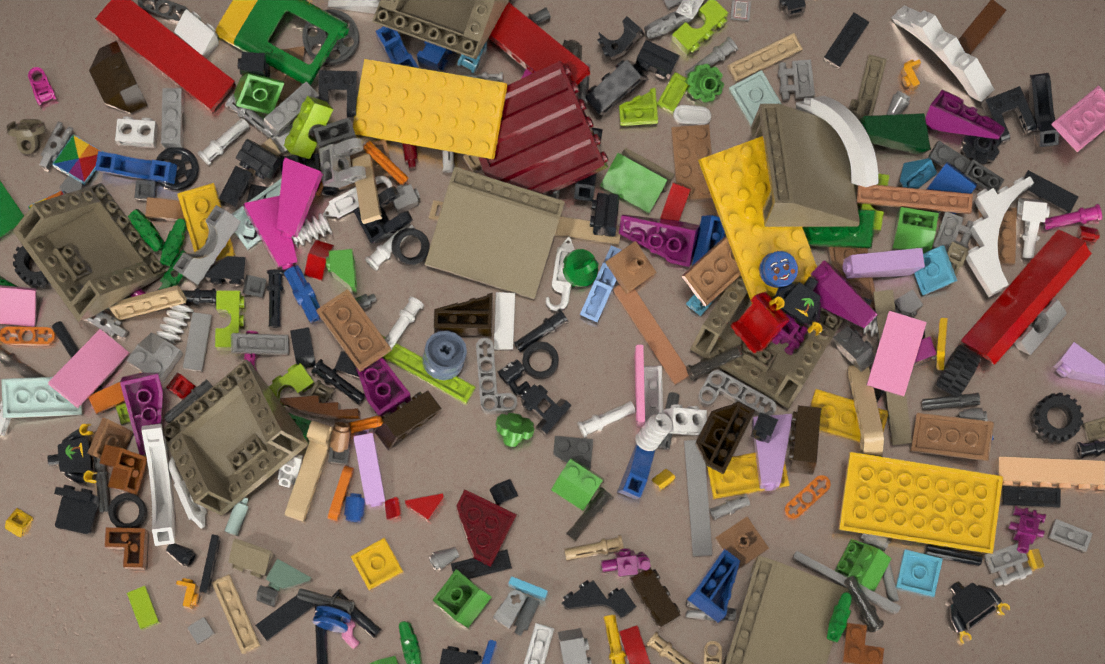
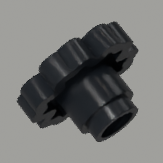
M966 135L962 140L964 146L961 150L964 157L975 160L983 166L987 161L993 162L1000 153L997 148L1000 145L999 139Z

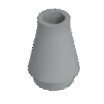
M897 91L896 94H893L886 115L901 114L910 104L909 100L911 98Z
M452 547L432 552L429 560L434 570H441L458 558L459 554L457 549Z

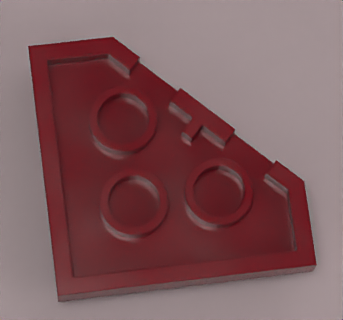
M464 489L456 505L460 522L473 558L491 567L517 514Z

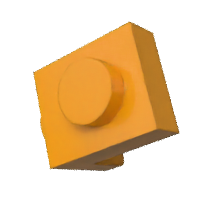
M920 59L907 61L903 64L904 67L901 70L903 84L906 88L909 87L910 91L918 89L920 85L913 71L919 68L921 64Z
M182 578V581H176V585L186 587L182 606L193 609V605H197L199 594L196 593L198 586L193 584L194 580Z

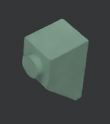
M279 559L276 560L266 578L270 582L268 586L277 591L280 588L288 590L309 584L313 580L308 575Z

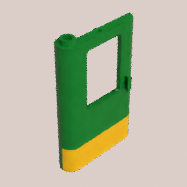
M232 0L217 25L215 33L219 38L244 52L265 53L267 58L266 64L302 84L307 82L311 86L337 40L345 38L349 28L348 23L306 0ZM289 11L328 33L327 39L311 64H307L269 43V38L285 12Z

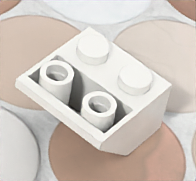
M186 9L174 33L207 58L219 45L218 35L215 33L216 30L207 23L205 25L200 21L201 17L194 11L190 13Z

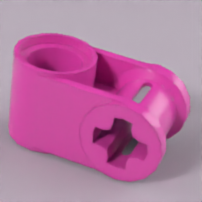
M39 67L30 69L28 79L38 105L40 106L43 102L50 99L56 100V94L43 69ZM42 74L41 80L34 81L35 75Z

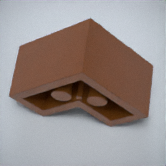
M105 445L100 464L113 468L108 487L137 495L147 457L120 447Z
M106 527L105 547L113 550H124L123 567L125 569L146 570L148 530L145 528Z
M847 623L843 636L841 664H883L884 648L865 645L867 625Z

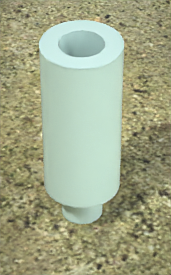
M243 498L233 507L224 530L225 532L238 536L248 510V506H246L248 498Z

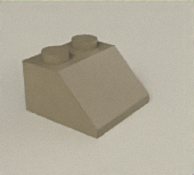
M234 538L228 562L233 565V569L241 572L244 569L251 571L250 575L261 579L262 575L267 577L275 554L270 550Z

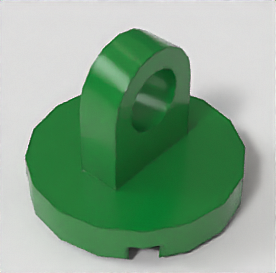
M576 249L569 252L564 258L563 274L571 285L585 287L594 282L598 274L599 263L590 251Z

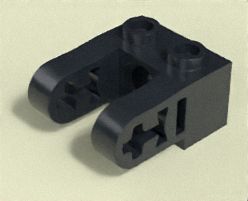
M319 70L318 99L329 104L330 90H346L347 118H354L356 116L358 97V72Z
M1020 86L985 99L981 103L985 115L1005 128L999 138L1000 144L1011 139L1002 116L1007 111H1016L1026 134L1036 130V123Z
M395 186L387 188L378 194L382 219L363 224L360 208L358 207L353 210L371 244L384 242L413 221L409 211L402 212L391 220L386 215L383 208L400 196Z

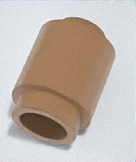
M334 423L329 443L333 451L343 452L348 449L351 434L348 423Z

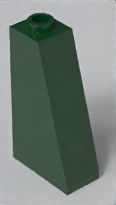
M924 113L864 116L859 119L873 144L916 155H923L931 150Z

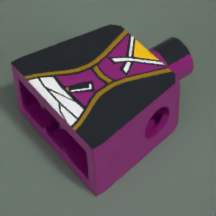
M931 337L921 340L913 367L937 359Z

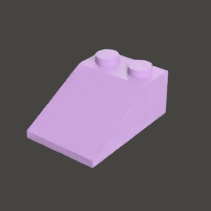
M1075 342L1065 350L1053 366L1062 377L1105 385V364Z

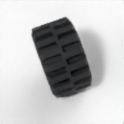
M24 246L21 248L17 247V254L13 255L15 259L13 266L15 267L16 274L22 281L29 286L32 285L34 288H38V286L46 288L45 285L47 284L51 286L42 271H30L29 262L32 257Z
M960 344L955 348L944 366V370H942L937 379L936 386L956 398L959 397L979 366L981 356Z
M1060 392L1057 394L1052 393L1036 404L1032 411L1034 413L1031 416V420H1033L1032 427L1036 428L1035 433L1037 435L1040 434L1042 440L1047 439L1049 443L1056 442V444H1059L1063 441H1068L1080 431V426L1083 425L1082 417H1084V414L1080 412V409H1082L1081 405H1077V400L1075 398L1072 400L1070 398L1071 395H1063ZM1058 408L1066 414L1067 425L1064 428H1055L1049 423L1047 418L1049 409Z

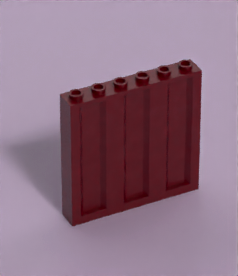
M562 61L556 62L507 85L494 159L478 157L486 177L547 196L608 168L606 162L609 159L606 152L600 149L601 140L598 134H594L592 127H594L593 121L590 116L587 117L584 111L587 107L584 100L578 97L577 92H579V88L576 82H572L570 78L572 72L568 64L565 65Z

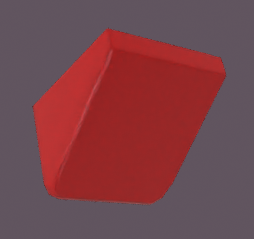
M1079 226L1077 238L1095 243L1100 238L1099 230Z
M176 373L166 386L169 391L182 400L195 387L192 382L179 373Z
M398 497L385 501L387 520L401 518Z

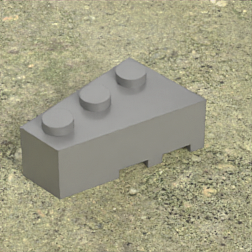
M581 628L558 632L563 664H592L591 657L586 656V650H589L588 639L583 638Z

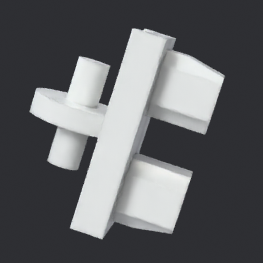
M294 456L279 469V485L288 488L291 484L295 485L303 456Z

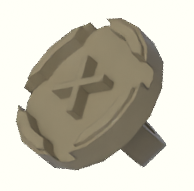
M22 119L18 124H16V121H13L6 126L7 134L16 137L20 152L31 154L38 146L37 135L45 132V123L38 119ZM24 140H28L31 143V148L24 146Z

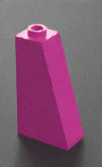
M284 158L277 229L281 232V236L291 239L292 236L298 238L323 174L319 170Z
M280 195L244 203V211L276 267H282V270L293 267V264L297 263L292 238L289 239L281 236V232L277 229Z

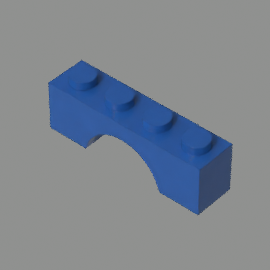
M98 151L95 170L107 174L174 184L177 165L171 162L137 159Z

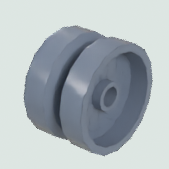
M440 331L431 335L426 342L422 357L423 367L426 372L439 380H450L458 376L462 371L467 354L465 342L456 333L449 331Z

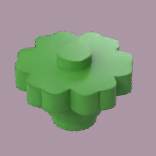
M708 64L696 65L694 71L688 72L685 80L686 84L689 85L687 92L693 99H700L701 102L714 101L715 95H720L724 87V83L721 81L722 73L717 67H710Z
M508 413V415L500 414L495 424L497 426L496 430L503 435V443L510 447L518 446L522 439H530L535 430L533 427L534 423L529 418L514 413Z

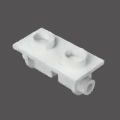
M683 0L676 12L693 19L704 0Z

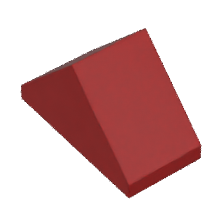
M315 240L308 253L304 276L323 281L327 269L326 257H329V251H333L334 245Z
M442 493L405 500V505L429 522L444 501V495Z

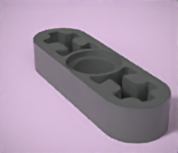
M138 0V5L147 13L175 23H179L180 19L177 14L173 13V8H175L174 10L177 13L188 10L187 7L169 0H149L151 4L155 5V10H153V5L147 4L144 6L143 1L147 0ZM166 4L169 6V11L161 13L159 12V7Z

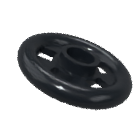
M167 148L156 158L158 161L167 160L179 166V169L176 171L174 184L158 182L168 190L179 191L186 189L194 183L198 176V160L186 148ZM174 154H181V160L173 159ZM190 162L191 169L186 170L184 163ZM185 174L187 179L183 182H179L177 178Z

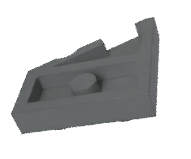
M555 436L553 456L565 463H568L573 457L591 469L593 439Z

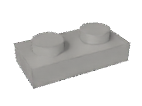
M1055 519L1048 538L1086 552L1093 533Z

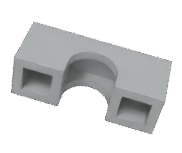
M305 82L264 118L263 125L277 137L298 116L301 105L306 97L311 96L318 99L319 94Z
M163 88L161 144L164 149L183 147L182 113H184L185 94L182 88Z
M1053 298L1035 318V321L1015 341L1014 344L1017 349L1031 355L1063 319L1067 312L1058 299Z

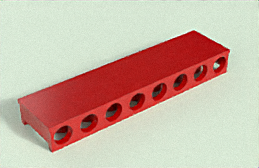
M111 0L95 18L99 26L178 88H182L187 95L212 114L231 89L236 87L235 81L132 0Z
M507 3L488 39L531 74L562 61L565 65H569L572 72L570 78L577 85L586 76L590 75L589 66L511 3Z
M1058 229L962 338L961 342L965 347L995 365L1091 256L1092 253L1087 247L1086 242Z

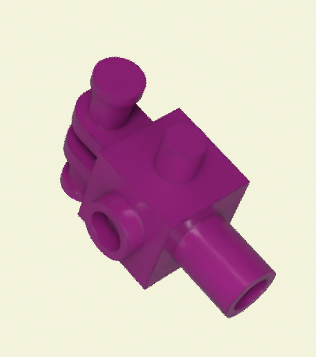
M786 314L790 320L772 342L774 344H784L787 342L789 345L784 351L788 355H792L793 351L800 347V343L804 341V336L808 331L806 327L799 326L793 317Z
M1015 506L1013 515L1020 517L1017 522L1010 521L1008 529L1015 530L1013 540L1018 541L1017 551L1028 553L1030 544H1033L1036 537L1043 538L1045 530L1038 528L1039 522L1044 523L1046 514L1037 513V510L1034 509L1031 512L1027 507L1022 509Z
M623 548L619 552H614L615 559L601 560L602 572L616 570L618 576L638 574L637 569L648 570L651 566L650 560L644 552L635 554L634 550L629 548Z

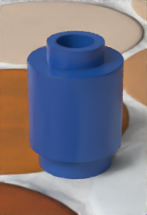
M350 493V497H346L345 521L361 522L365 506V498H361V494Z

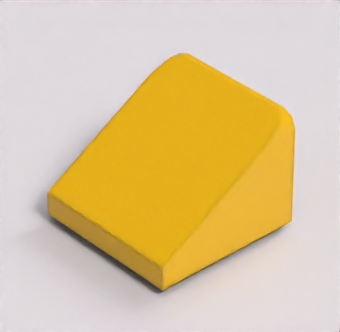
M664 469L652 478V482L661 491L675 480V475L668 469Z
M16 508L6 520L5 529L21 537L33 517Z
M1032 549L1026 553L1027 562L1032 571L1044 567L1039 549Z

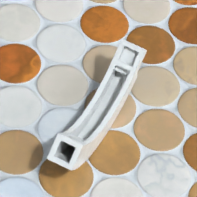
M826 96L804 98V101L796 102L797 110L811 113L824 119L839 134L846 147L851 164V183L863 187L878 184V166L875 152L866 130L857 117L844 105Z
M161 424L142 426L150 476L155 546L174 544V500L171 473L168 467L169 457L166 439L163 435Z

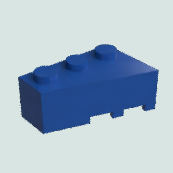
M425 41L426 45L423 51L419 50L417 54L418 65L427 70L444 71L448 64L447 58L454 51Z
M726 549L715 558L687 598L688 601L717 623L727 614L732 587L735 583L740 560Z

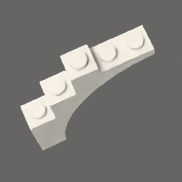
M904 5L891 17L895 24L916 36L948 66L970 97L982 102L995 90L978 59L965 53L957 37L945 32L934 14L925 10L920 13Z
M1021 177L1014 182V186L1010 188L1005 186L997 191V193L994 188L989 191L984 189L977 194L978 197L974 201L983 217L973 222L970 232L980 248L976 246L969 250L966 261L988 297L997 294L1009 285L1002 272L998 257L999 228L1010 204L1034 184L1031 177L1026 179Z

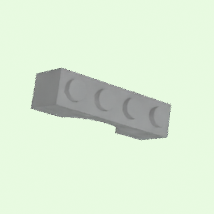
M217 205L205 220L209 230L205 245L194 253H183L173 267L174 270L197 285L205 277L206 272L216 261L217 256L226 246L241 222Z

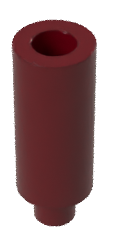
M402 143L405 163H408L409 169L416 168V161H418L416 145Z

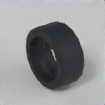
M414 228L400 230L392 240L393 255L398 261L408 265L421 263L427 257L430 249L427 236L422 231ZM408 235L416 236L421 242L420 252L412 258L404 256L400 250L402 239Z
M539 341L532 343L526 348L523 353L522 363L529 376L535 379H546L557 370L559 357L552 345ZM539 349L549 352L552 358L551 366L541 372L534 370L529 363L530 355Z
M123 493L117 495L111 501L108 515L110 521L117 528H139L147 517V508L138 496L132 493ZM124 501L136 503L139 508V515L134 522L123 523L117 518L116 510L120 503Z

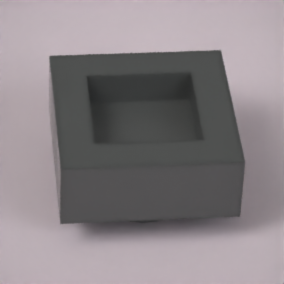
M136 180L134 199L147 201V197L155 198L156 182Z
M246 275L242 293L263 297L266 279Z
M350 445L343 452L333 451V448L330 447L328 462L348 465Z
M260 585L256 600L275 607L278 592L272 587Z

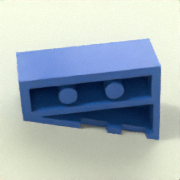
M713 215L701 217L692 266L726 236L719 217Z

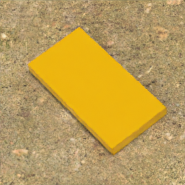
M214 183L177 193L194 252L200 250L208 239L209 230L205 220L216 205L221 208ZM231 238L221 250L215 262L224 259L226 256H236Z
M815 389L810 407L821 408L819 431L860 443L861 433L854 400ZM878 408L884 432L889 414L887 410Z
M756 453L733 456L724 474L707 466L713 500L765 491V489H760ZM785 461L779 488L790 486Z

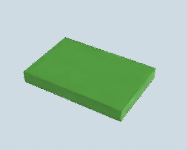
M617 153L600 186L650 213L668 179Z

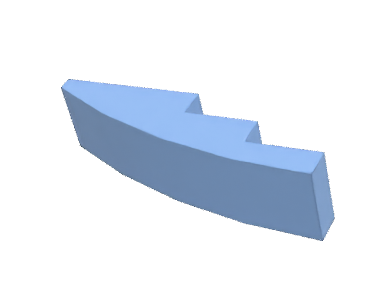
M611 245L582 308L581 316L598 322L617 281L605 261L620 252L621 249Z

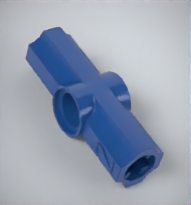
M298 265L287 269L284 275L293 290L292 293L299 306H302L306 317L310 323L320 320L321 318L316 312L320 305Z

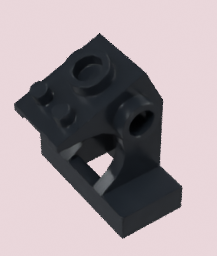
M627 16L622 21L624 33L619 39L609 40L600 32L598 33L600 38L597 40L600 45L604 44L601 48L605 56H610L612 60L625 55L637 39L644 35L643 30Z
M534 384L532 387L527 386L521 393L522 406L527 411L531 412L533 410L540 416L542 420L536 428L540 432L547 434L572 405L564 399H560L555 403L547 395L548 391L540 384L538 386ZM542 399L550 405L544 413L537 407Z

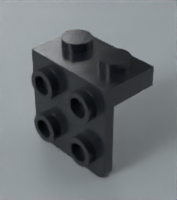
M64 485L63 488L56 487L54 494L62 497L55 527L86 535L91 534L100 497L93 495L92 490L81 488L80 492L76 491L75 487Z

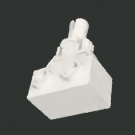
M1018 198L1017 217L1025 220V233L1021 235L1024 240L1023 257L1034 258L1036 241L1040 240V236H1037L1039 223L1045 222V218L1049 217L1050 208L1042 200Z

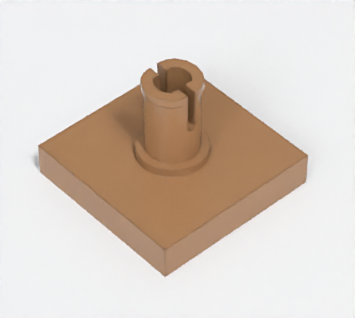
M636 241L605 261L626 294L657 273Z
M102 418L97 432H94V437H91L92 443L88 454L101 459L105 445L126 449L133 431L107 418Z
M745 517L715 537L722 550L726 549L740 560L738 569L769 549L748 517Z

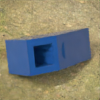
M636 443L617 492L632 499L641 497L648 480L655 450H643Z

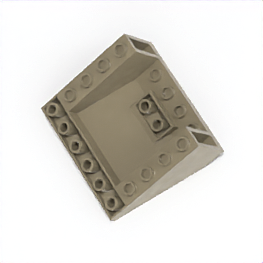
M380 0L372 22L477 59L509 0Z
M760 104L751 126L752 140L763 136L771 188L762 210L765 227L858 226L860 221L854 184L851 183L850 160L846 147L836 130L827 121L816 115L782 104Z
M454 167L425 265L535 299L565 201Z
M102 183L33 204L13 230L16 237L78 322L95 316L159 279L167 272Z
M740 275L727 287L702 325L690 350L789 409L843 320L821 308L820 324L822 332L815 336V330L805 334L804 341L800 343L798 349L793 351L792 355H788L784 351L789 345L787 342L784 344H774L771 342L765 350L753 353L730 327L733 322L741 318L752 304ZM795 319V322L799 326H804L807 329L811 326L810 324L803 325Z
M246 359L162 429L166 444L194 503L221 516L308 446L300 428L251 362Z
M758 555L749 577L751 580L729 651L726 653L723 664H827L833 641L827 640L828 623L833 614L834 605H838L840 596L845 592L847 593L849 589Z

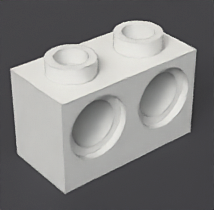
M128 116L123 117V119L117 118L115 141L121 146L156 148L158 125L151 118H142V120H134L133 117ZM125 128H132L129 134H123ZM144 129H151L148 135H142Z
M671 405V408L663 410V413L672 421V429L669 432L671 434L698 436L707 421V410H699L698 406H689L687 409L683 408V405Z

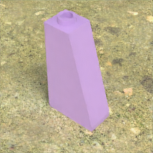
M922 248L850 255L843 262V271L846 278L910 276L925 267Z
M792 414L770 415L778 419L769 443L760 442L754 438L760 489H765V491H773L780 486ZM753 417L752 430L758 417Z
M371 428L355 432L353 437L366 505L370 504L371 507H376L385 502V494L374 430Z

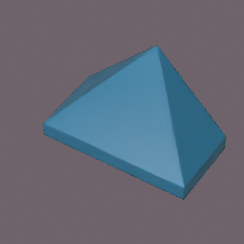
M931 159L904 163L900 177L902 187L918 189L935 176L937 171Z

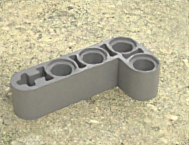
M481 338L476 343L481 409L489 415L514 412L517 408V398L512 393L497 394L493 342L488 338ZM483 344H487V347H490L487 348L488 357H484ZM483 363H490L492 368L489 371L482 370L481 366ZM487 381L493 383V387L490 390H485L482 387ZM512 399L514 401L513 406L505 407L503 405L504 400ZM492 400L495 406L492 409H487L484 407V403Z
M719 370L712 371L709 374L698 395V401L704 407L711 406L717 396L721 394L735 403L740 402L755 410L754 413L758 416L760 412L770 416L774 415L776 411V404L772 399ZM718 376L722 382L716 385L712 383L711 378ZM731 385L736 386L738 393L731 394L728 387ZM710 393L712 400L705 401L702 398V394ZM752 395L755 398V402L752 404L747 403L745 396ZM759 400H761L759 407L756 408V405L758 404ZM769 405L771 411L764 412V407Z

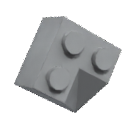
M151 332L135 347L126 361L142 373H158L162 385L183 353L165 339Z

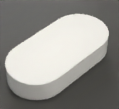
M680 105L674 110L673 117L680 125H708L711 120V112L706 107Z

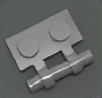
M811 59L792 61V68L787 69L785 62L779 63L778 77L781 81L779 89L783 101L790 100L789 93L795 92V99L815 97ZM788 76H793L794 85H788Z
M945 212L932 248L935 249L944 245L947 251L951 242H955L969 249L968 243L970 237H973L970 232L973 222L968 221L967 226L961 225L963 217ZM958 232L963 233L961 242L956 241Z
M1018 543L995 551L993 554L984 555L990 573L998 572L1000 575L999 578L993 579L996 587L1002 584L1003 586L1008 585L1016 579H1025L1027 575L1032 574L1030 566L1023 569L1021 563L1028 561L1026 553L1017 551ZM1015 566V572L1006 573V568Z

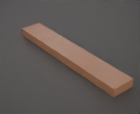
M858 185L856 202L859 204L971 214L973 194L872 185L869 187Z
M620 285L612 289L674 386L691 376L635 288L627 294Z

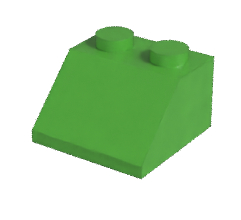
M246 73L240 78L234 93L235 104L238 107L270 114L275 109L284 82Z
M353 250L329 251V257H326L328 272H331L333 278L352 294H358Z
M572 457L551 490L584 511L604 478Z
M456 569L434 597L433 601L453 619L469 628L492 596Z

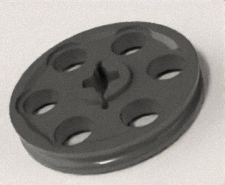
M327 9L324 11L350 23L347 36L337 40V44L331 50V52L334 50L339 51L340 57L332 59L329 54L323 64L333 66L346 62L354 55L359 44V32L356 23L348 14L335 9ZM307 22L303 29L302 39L306 52L314 60L317 54L312 53V48L317 45L322 47L327 39V32ZM311 28L318 30V34L315 37L308 35V31ZM346 38L354 40V44L350 47H346L343 43Z

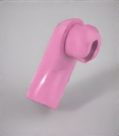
M351 619L349 623L343 622L348 626V630L346 633H341V637L352 649H355L360 642L353 636L355 622Z

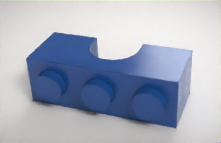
M382 27L375 31L379 43L392 64L419 68L411 53L407 52L397 31L387 27Z

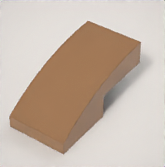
M147 197L145 214L147 218L166 219V221H176L179 218L184 219L180 201Z

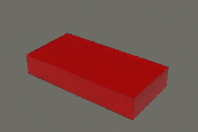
M673 182L660 218L680 221L691 188Z

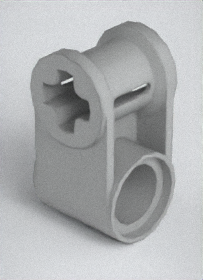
M518 590L511 591L503 604L498 608L493 619L510 628L525 602L523 593ZM519 594L521 603L512 604L511 596Z

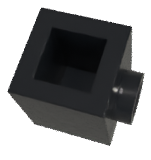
M779 0L780 6L785 9L786 16L805 12V0Z
M760 412L751 437L760 442L769 443L778 419Z

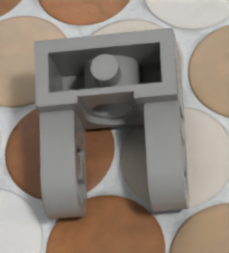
M352 138L319 149L323 186L342 188L366 178V167H351L350 155L364 149L363 139Z

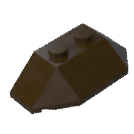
M117 40L99 48L89 72L104 103L129 114L148 107Z
M736 402L711 411L695 442L706 466L722 474L725 473L755 410L740 402Z

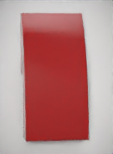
M638 625L619 631L629 663L651 664Z

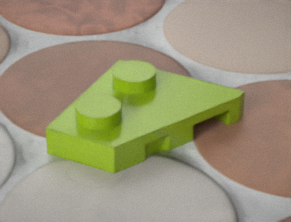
M652 88L650 92L642 96L638 95L633 100L619 105L620 126L658 124L656 88Z

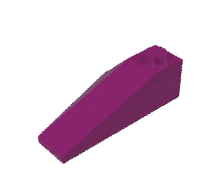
M941 90L931 103L925 117L926 125L931 129L942 132L999 139L1005 130L999 123L988 116L979 115L977 113L978 109L973 106L969 108L963 104V99L945 90Z
M622 214L619 234L633 242L636 241L638 245L641 244L648 248L650 252L664 257L670 263L690 267L700 225Z
M823 260L811 273L810 277L819 282L813 292L821 297V308L863 328L878 315L844 276L827 261Z
M382 357L361 372L357 369L367 402L378 416H383L389 411L393 413L401 403L405 401L409 403L411 401L410 392Z
M158 373L132 374L122 377L120 381L140 455L146 454L142 426L161 424L163 389Z

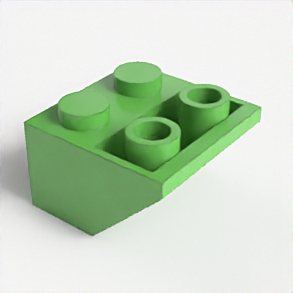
M900 207L897 214L892 249L922 248L923 254L930 251L936 233L939 213Z
M851 539L834 571L874 592L892 558L876 547Z

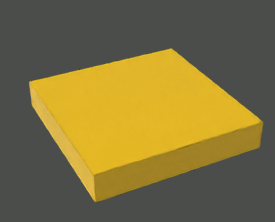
M941 318L939 321L937 370H944L948 318Z
M385 537L350 556L369 591L403 572Z

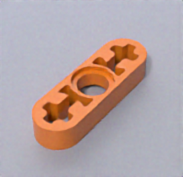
M4 327L0 330V340L6 345L50 346L56 341V333L49 327ZM8 331H10L12 335H18L19 341H17L16 337H10L7 341L4 335H7ZM26 331L33 333V338L30 341L23 340V334ZM36 331H39V335H46V332H48L52 337L48 338V341H45V339L42 337H38L37 342Z
M346 465L343 467L328 513V519L338 521L354 473L353 467Z
M820 475L810 482L786 504L784 508L785 516L789 519H797L829 490L831 486L829 478ZM818 480L820 482L824 480L826 482V484L824 485L826 488L824 489L821 487L817 491L819 495L816 496L815 491L810 489L809 487L812 486L814 489L818 485ZM803 493H811L813 500L810 503L804 502L802 500ZM796 499H798L801 505L805 506L804 509H802V506H800L796 510V512L798 513L797 515H795L794 513L789 514V506L794 507L798 504V502L795 501Z

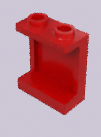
M766 292L754 295L750 300L752 302L751 306L738 321L730 325L735 334L743 340L747 348L753 353L765 350L790 320L781 309L775 310L777 308L776 303L773 305L769 304L772 298Z

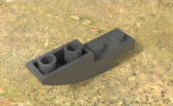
M941 141L936 142L928 156L929 159L942 166L941 169L947 162L975 182L977 184L976 188L981 191L984 189L989 191L994 188L997 193L1004 181L1002 177L980 163L967 159Z

